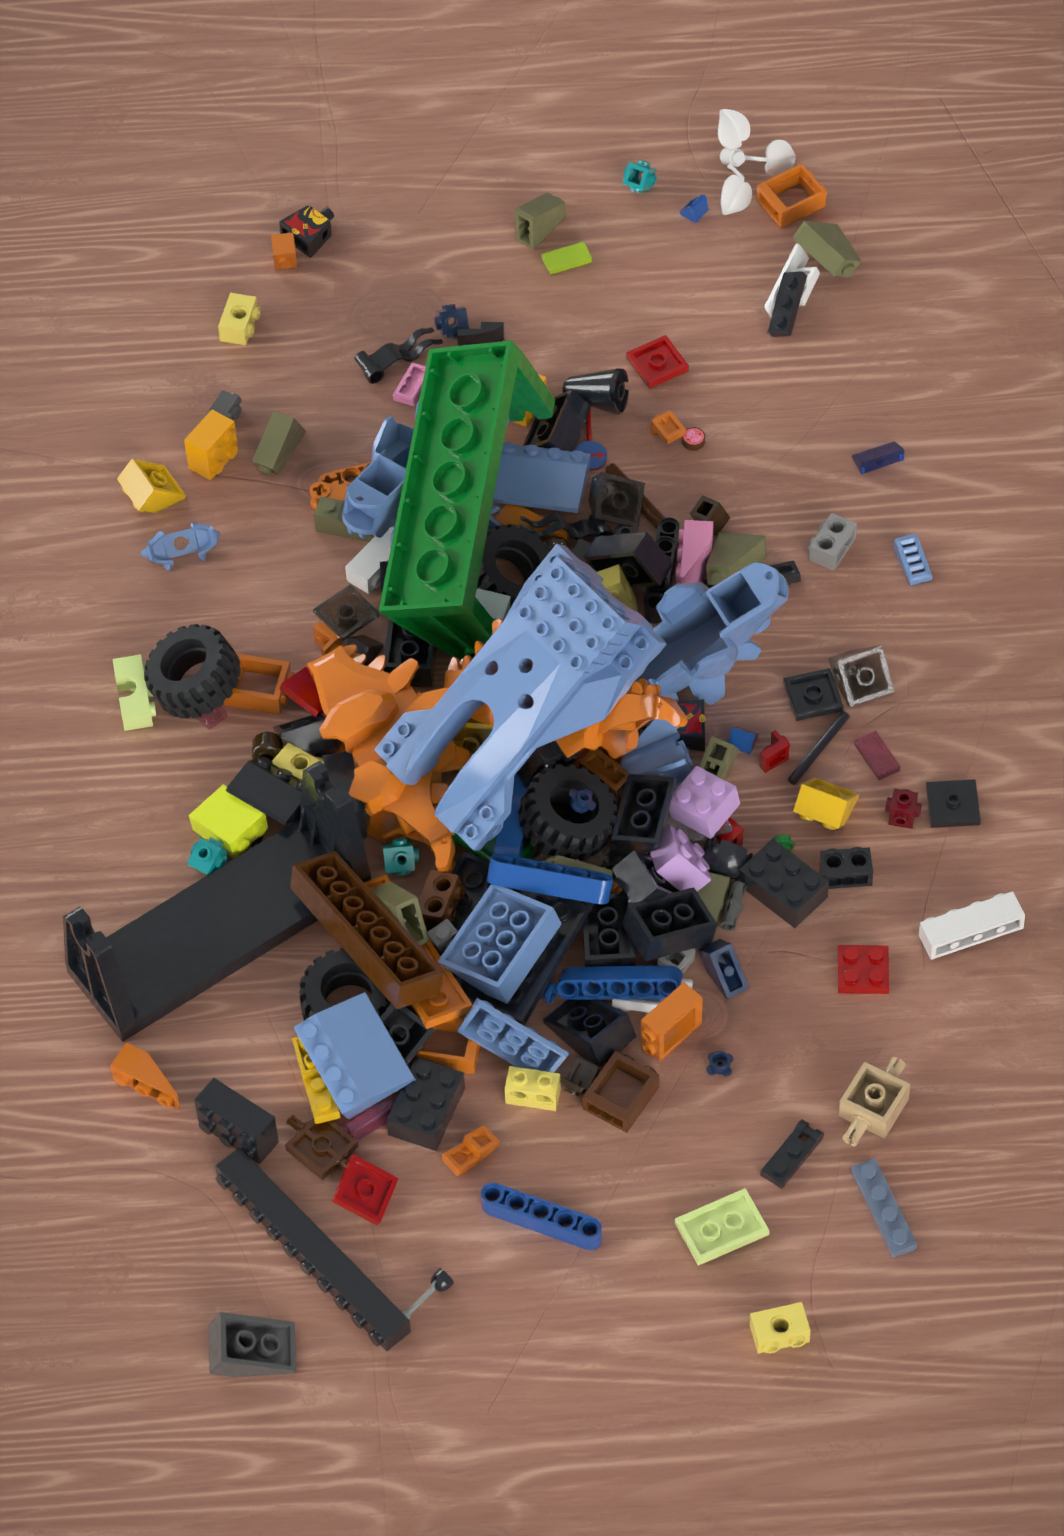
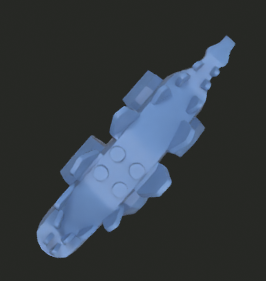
M418 401V403H417V405H416L415 417H416V415H417V409H418L419 401ZM392 416L384 420L373 442L371 463L346 488L342 514L343 523L347 526L349 534L353 535L356 532L362 539L366 535H374L381 538L390 527L395 529L414 428L395 422ZM394 529L391 533L390 548L392 544Z
M754 562L710 589L700 582L674 585L664 593L662 600L656 606L662 622L653 628V631L667 644L648 664L645 671L635 682L643 678L648 681L647 685H660V695L672 697L677 703L679 699L676 693L686 687L690 688L695 698L704 699V702L709 705L719 701L725 696L724 675L731 670L735 661L754 660L761 653L759 645L750 639L754 634L765 630L770 625L771 620L769 617L788 601L789 587L784 576L771 566Z

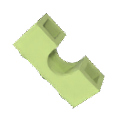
M141 654L112 659L118 692H134L129 696L119 698L124 731L153 726L152 717L156 716L154 702H149L148 697H153V695L148 690L144 680L146 663H142Z

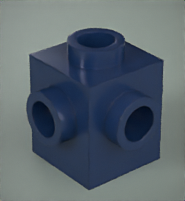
M455 304L444 305L442 310L437 311L438 316L434 317L436 330H440L442 335H447V338L457 337L458 329H470L467 310L464 306L456 307ZM450 318H454L452 324H448Z

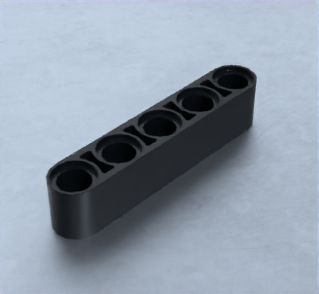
M672 517L663 518L659 522L655 540L661 551L666 554L672 567L660 586L646 587L644 618L652 624L662 622L656 606L662 600L664 593L671 588L678 552L680 526L678 520Z

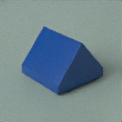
M705 194L691 199L680 211V214L696 223L709 210Z
M732 727L728 743L735 745L739 748L740 752L751 754L759 734L742 728Z

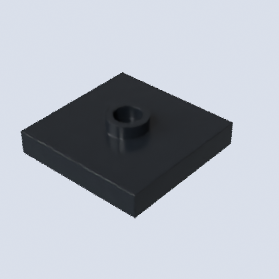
M830 668L783 678V684L796 721L843 711L844 706Z
M975 779L926 782L931 828L980 825L981 818Z

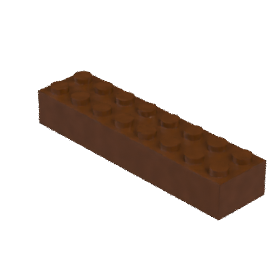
M336 851L292 866L290 884L292 891L396 1010L440 995L443 977L442 969Z

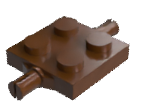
M291 1115V1118L289 1117L287 1120V1124L295 1129L296 1133L285 1144L286 1151L321 1180H324L338 1167L345 1170L349 1161L347 1159L348 1156L359 1147L358 1141L333 1120L315 1124L313 1118L303 1123L295 1115Z

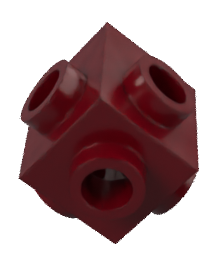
M894 788L892 798L887 797L885 812H889L888 825L913 829L915 817H920L922 803H918V792Z

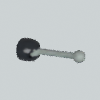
M439 1268L431 1277V1288L407 1311H402V1313L410 1319V1314L435 1290L443 1292L449 1289L454 1284V1281L443 1269Z

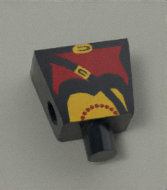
M305 206L279 221L280 234L293 233L295 248L309 258H312L331 237L330 220L334 218V214L328 207L318 212L311 206Z
M704 699L677 703L688 720L685 727H676L680 734V738L677 739L678 742L683 740L686 748L688 747L689 750L705 751Z

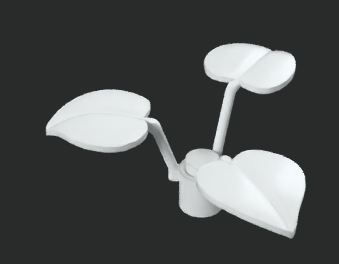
M720 109L718 126L719 141L722 146L726 147L720 153V160L724 165H728L727 168L736 174L730 175L722 188L721 212L723 215L744 210L752 199L750 184L744 182V176L735 167L742 165L745 160L766 162V173L775 177L793 168L796 159L793 149L784 140L772 141L766 148V157L746 156L742 150L737 148L741 147V141H745L750 135L749 121L741 113L730 109Z

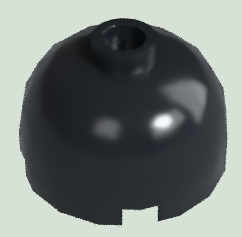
M707 838L703 848L705 852L703 858L710 867L708 871L713 874L730 877L732 880L739 878V869L753 857V854L746 855L748 850L737 844L721 840V843L717 844L714 843L715 838Z

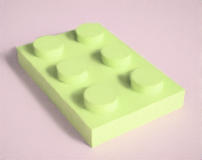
M746 1188L675 1218V1225L698 1266L769 1235V1229Z

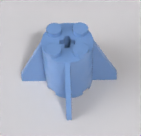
M654 719L639 736L637 747L624 754L620 762L621 767L630 774L675 777L674 791L690 774V771H692L691 766H693L689 756V748H686L683 740L679 742L677 740L680 738L677 728L666 720Z

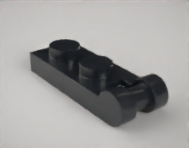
M801 1119L794 1131L761 1169V1176L782 1189L821 1142L824 1132L819 1129L814 1130L809 1127L808 1122ZM803 1135L809 1138L806 1143L800 1140Z

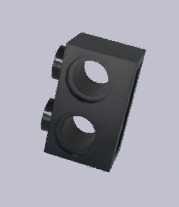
M853 847L851 849L839 850L832 848L820 851L821 876L829 881V889L872 886L873 866L870 847Z

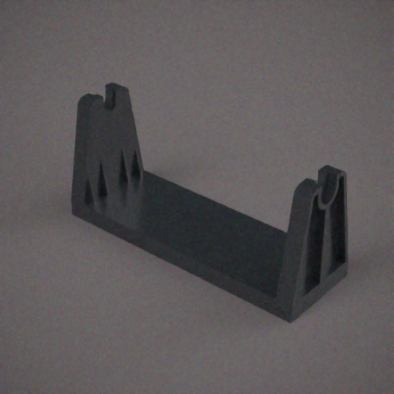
M317 761L303 770L300 817L297 821L107 937L101 931L95 932L91 925L90 917L80 906L63 916L67 972L122 1042L318 921L290 888L292 866L294 864L336 851L363 882L372 880L351 796L343 786L335 790L329 779L327 767L321 761Z

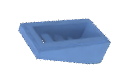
M914 533L896 538L894 540V552L909 585L932 580V574L917 534ZM923 570V572L912 575L914 571Z

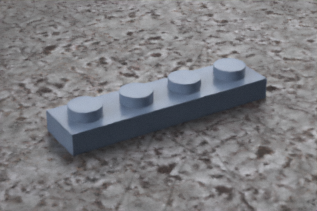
M876 1158L851 1166V1173L892 1258L917 1250V1243Z

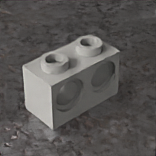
M831 513L827 521H822L817 536H813L809 541L807 547L810 550L809 560L835 571L856 539L857 523Z

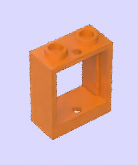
M801 163L758 184L756 200L778 226L783 228L826 207L827 191L824 185L819 184L814 178L813 173L807 170ZM800 184L810 197L787 208L776 195Z
M236 653L241 667L240 677H237L239 682L237 687L233 688L231 697L223 701L224 706L280 714L282 706L287 705L288 696L280 691L279 688L281 683L294 675V672H291L290 662ZM244 671L278 676L279 679L274 695L239 689Z
M685 982L641 1019V1047L648 1056H654L658 1061H661L702 1024L703 997Z
M466 1015L432 1028L459 1033L457 1030ZM468 1038L465 1057L426 1052L424 1051L425 1043L414 1057V1061L418 1057L475 1075L481 1046Z

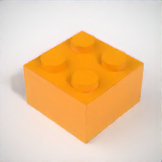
M211 410L184 439L188 469L210 481L216 474L222 472L225 464L230 459H233L238 452L235 422L214 410Z

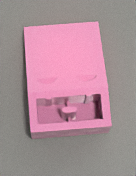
M685 520L684 529H679L676 585L701 583L707 576L706 564L713 549V521Z

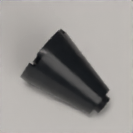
M622 368L570 376L563 383V393L573 389L591 407L612 414H620V412H624L628 402L629 390L625 389V382H629L627 372Z

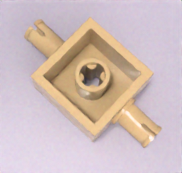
M892 1057L885 1071L866 1062L863 1063L841 1098L839 1105V1117L852 1123L842 1137L847 1144L852 1139L851 1146H857L865 1130L885 1139L909 1100L910 1084L898 1078L906 1067L903 1060L900 1059L896 1064L898 1058Z

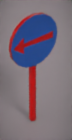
M590 408L586 421L587 441L578 444L574 451L591 454L590 471L604 466L607 461V451L603 445L592 441Z

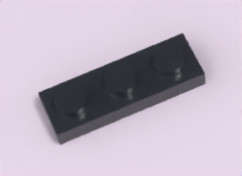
M803 271L783 273L768 328V333L772 337L791 336L807 278Z

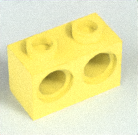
M509 1066L505 1084L506 1104L551 1111L557 1110L561 1091L559 1073Z

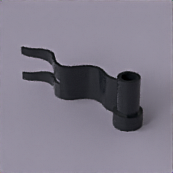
M432 327L421 328L413 332L408 340L401 345L387 343L371 355H368L365 351H360L355 355L354 360L364 371V376L369 383L375 384L384 377L383 370L387 369L395 361L401 359L414 361L428 346L440 345L444 342L442 339H427L408 352L420 336L434 332Z
M594 512L588 519L575 523L565 522L558 513L550 514L540 521H530L528 518L520 516L522 521L535 528H542L554 522L543 531L527 528L529 529L528 532L532 534L535 532L540 538L547 537L560 529L566 530L573 539H582L594 535L595 538L614 535L611 527L606 525L599 512Z

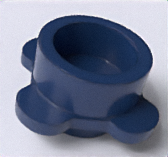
M587 788L580 791L576 789L570 790L569 797H571L570 805L572 809L578 813L594 810L596 804L591 797L592 791Z
M716 1051L708 1055L710 1062L707 1067V1073L709 1075L722 1074L725 1077L731 1075L732 1069L730 1064L733 1062L731 1054L724 1051Z

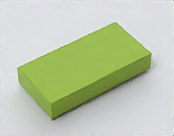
M584 241L542 254V260L550 275L592 262V257Z

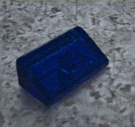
M893 441L854 454L852 459L860 473L864 474L904 460L905 451L903 447Z

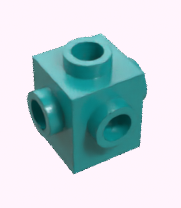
M638 159V162H628L623 173L624 179L622 184L630 186L629 190L642 193L643 190H650L651 187H654L657 180L656 168L650 167V162Z
M211 837L208 841L200 838L191 848V856L187 865L209 875L227 863L229 852L222 849L223 843Z
M397 838L392 840L393 843L383 844L385 873L396 872V875H407L411 873V870H415V863L419 862L418 848H413L412 841H407V838Z

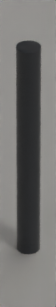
M842 711L788 777V781L791 784L795 785L850 718L847 712Z

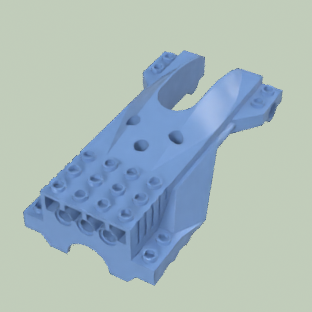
M556 544L531 574L504 621L437 704L431 709L404 712L374 749L387 763L386 767L403 784L416 785L422 776L428 774L437 765L439 755L475 711L484 704L490 707L494 716L492 732L461 769L434 812V815L452 833H457L473 850L480 851L487 841L493 839L501 831L503 822L511 813L514 775L536 748L603 721L613 710L618 700L628 692L633 682L642 675L648 664L667 644L653 631L652 625L642 615L615 598L602 584L604 579L591 566L578 559L565 545Z

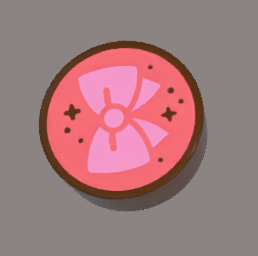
M696 427L686 429V435L682 436L683 446L693 451L701 449L705 444V433Z

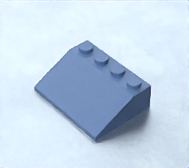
M504 442L493 502L578 513L589 481L591 454L582 451H564L559 448L548 449L535 445L524 446L516 445L512 442Z
M491 884L444 951L438 963L486 995L508 1003L562 923L553 907L508 888Z
M365 992L318 1012L293 1027L342 1115L349 1120L416 1080Z
M478 998L472 1004L473 1006L457 1030L460 1034L519 1068L554 1073L569 1054V1052L560 1048L556 1042L543 1038L533 1028L523 1026L511 1015L503 1014L495 1009L491 1003Z

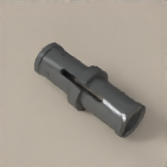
M740 881L731 882L728 897L723 904L724 913L719 926L725 931L735 930L738 915L743 909L742 899L746 886Z

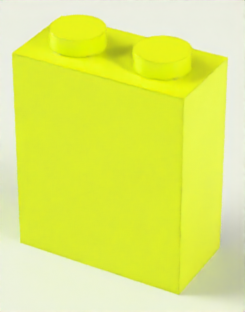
M223 784L189 814L193 831L207 841L211 837L223 843L222 849L228 851V855L235 859L239 854L245 852L249 845L258 837L264 835L268 829V824L264 813L226 791L227 787Z

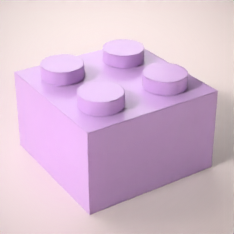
M696 766L674 791L669 811L671 818L711 839L740 805L736 786Z
M670 824L665 827L660 845L650 851L656 872L679 891L694 887L698 892L711 881L708 871L710 867L703 858L704 850L697 843L692 844L682 830H676Z

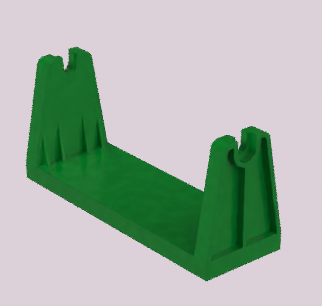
M512 341L429 349L379 612L389 620L449 656L457 657L459 661L464 659L466 655H470L473 659L476 656V641H481L485 644L493 635L492 623L494 619L475 595L508 417L511 422L523 421L526 415L525 411H528L538 419L551 418L555 404V398L522 350Z

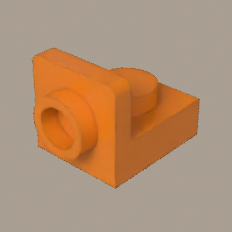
M669 410L664 414H657L651 420L650 433L652 436L658 434L664 443L668 445L686 435V429L672 411Z
M320 621L313 626L314 640L322 648V656L335 650L338 646H342L341 635Z

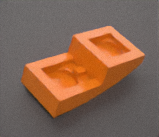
M482 1125L466 1134L462 1143L444 1152L441 1160L459 1177L492 1153L500 1145V1141L485 1125Z

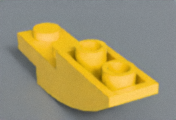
M292 1038L304 1089L315 1124L339 1119V1108L300 1038Z

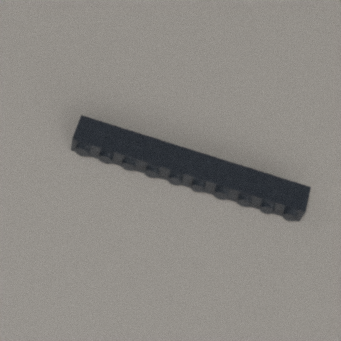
M240 1147L215 1165L216 1181L224 1190L228 1188L232 1192L236 1203L241 1207L244 1205L249 1210L251 1218L257 1224L261 1222L266 1227L269 1237L274 1241L278 1240L283 1245L285 1253L290 1258L295 1257L300 1262L299 1265L304 1273L308 1276L312 1275L317 1280L319 1288L324 1293L329 1292L334 1297V1302L342 1311L346 1309L350 1313L354 1324L360 1329L363 1327L368 1332L370 1340L376 1346L381 1345L388 1351L411 1332L410 1320Z

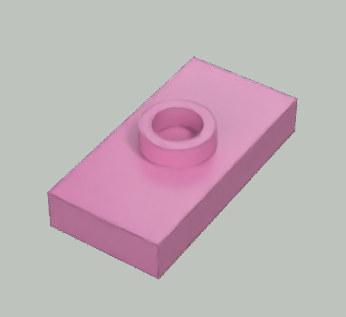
M411 363L393 393L394 401L415 406L421 394L426 366Z

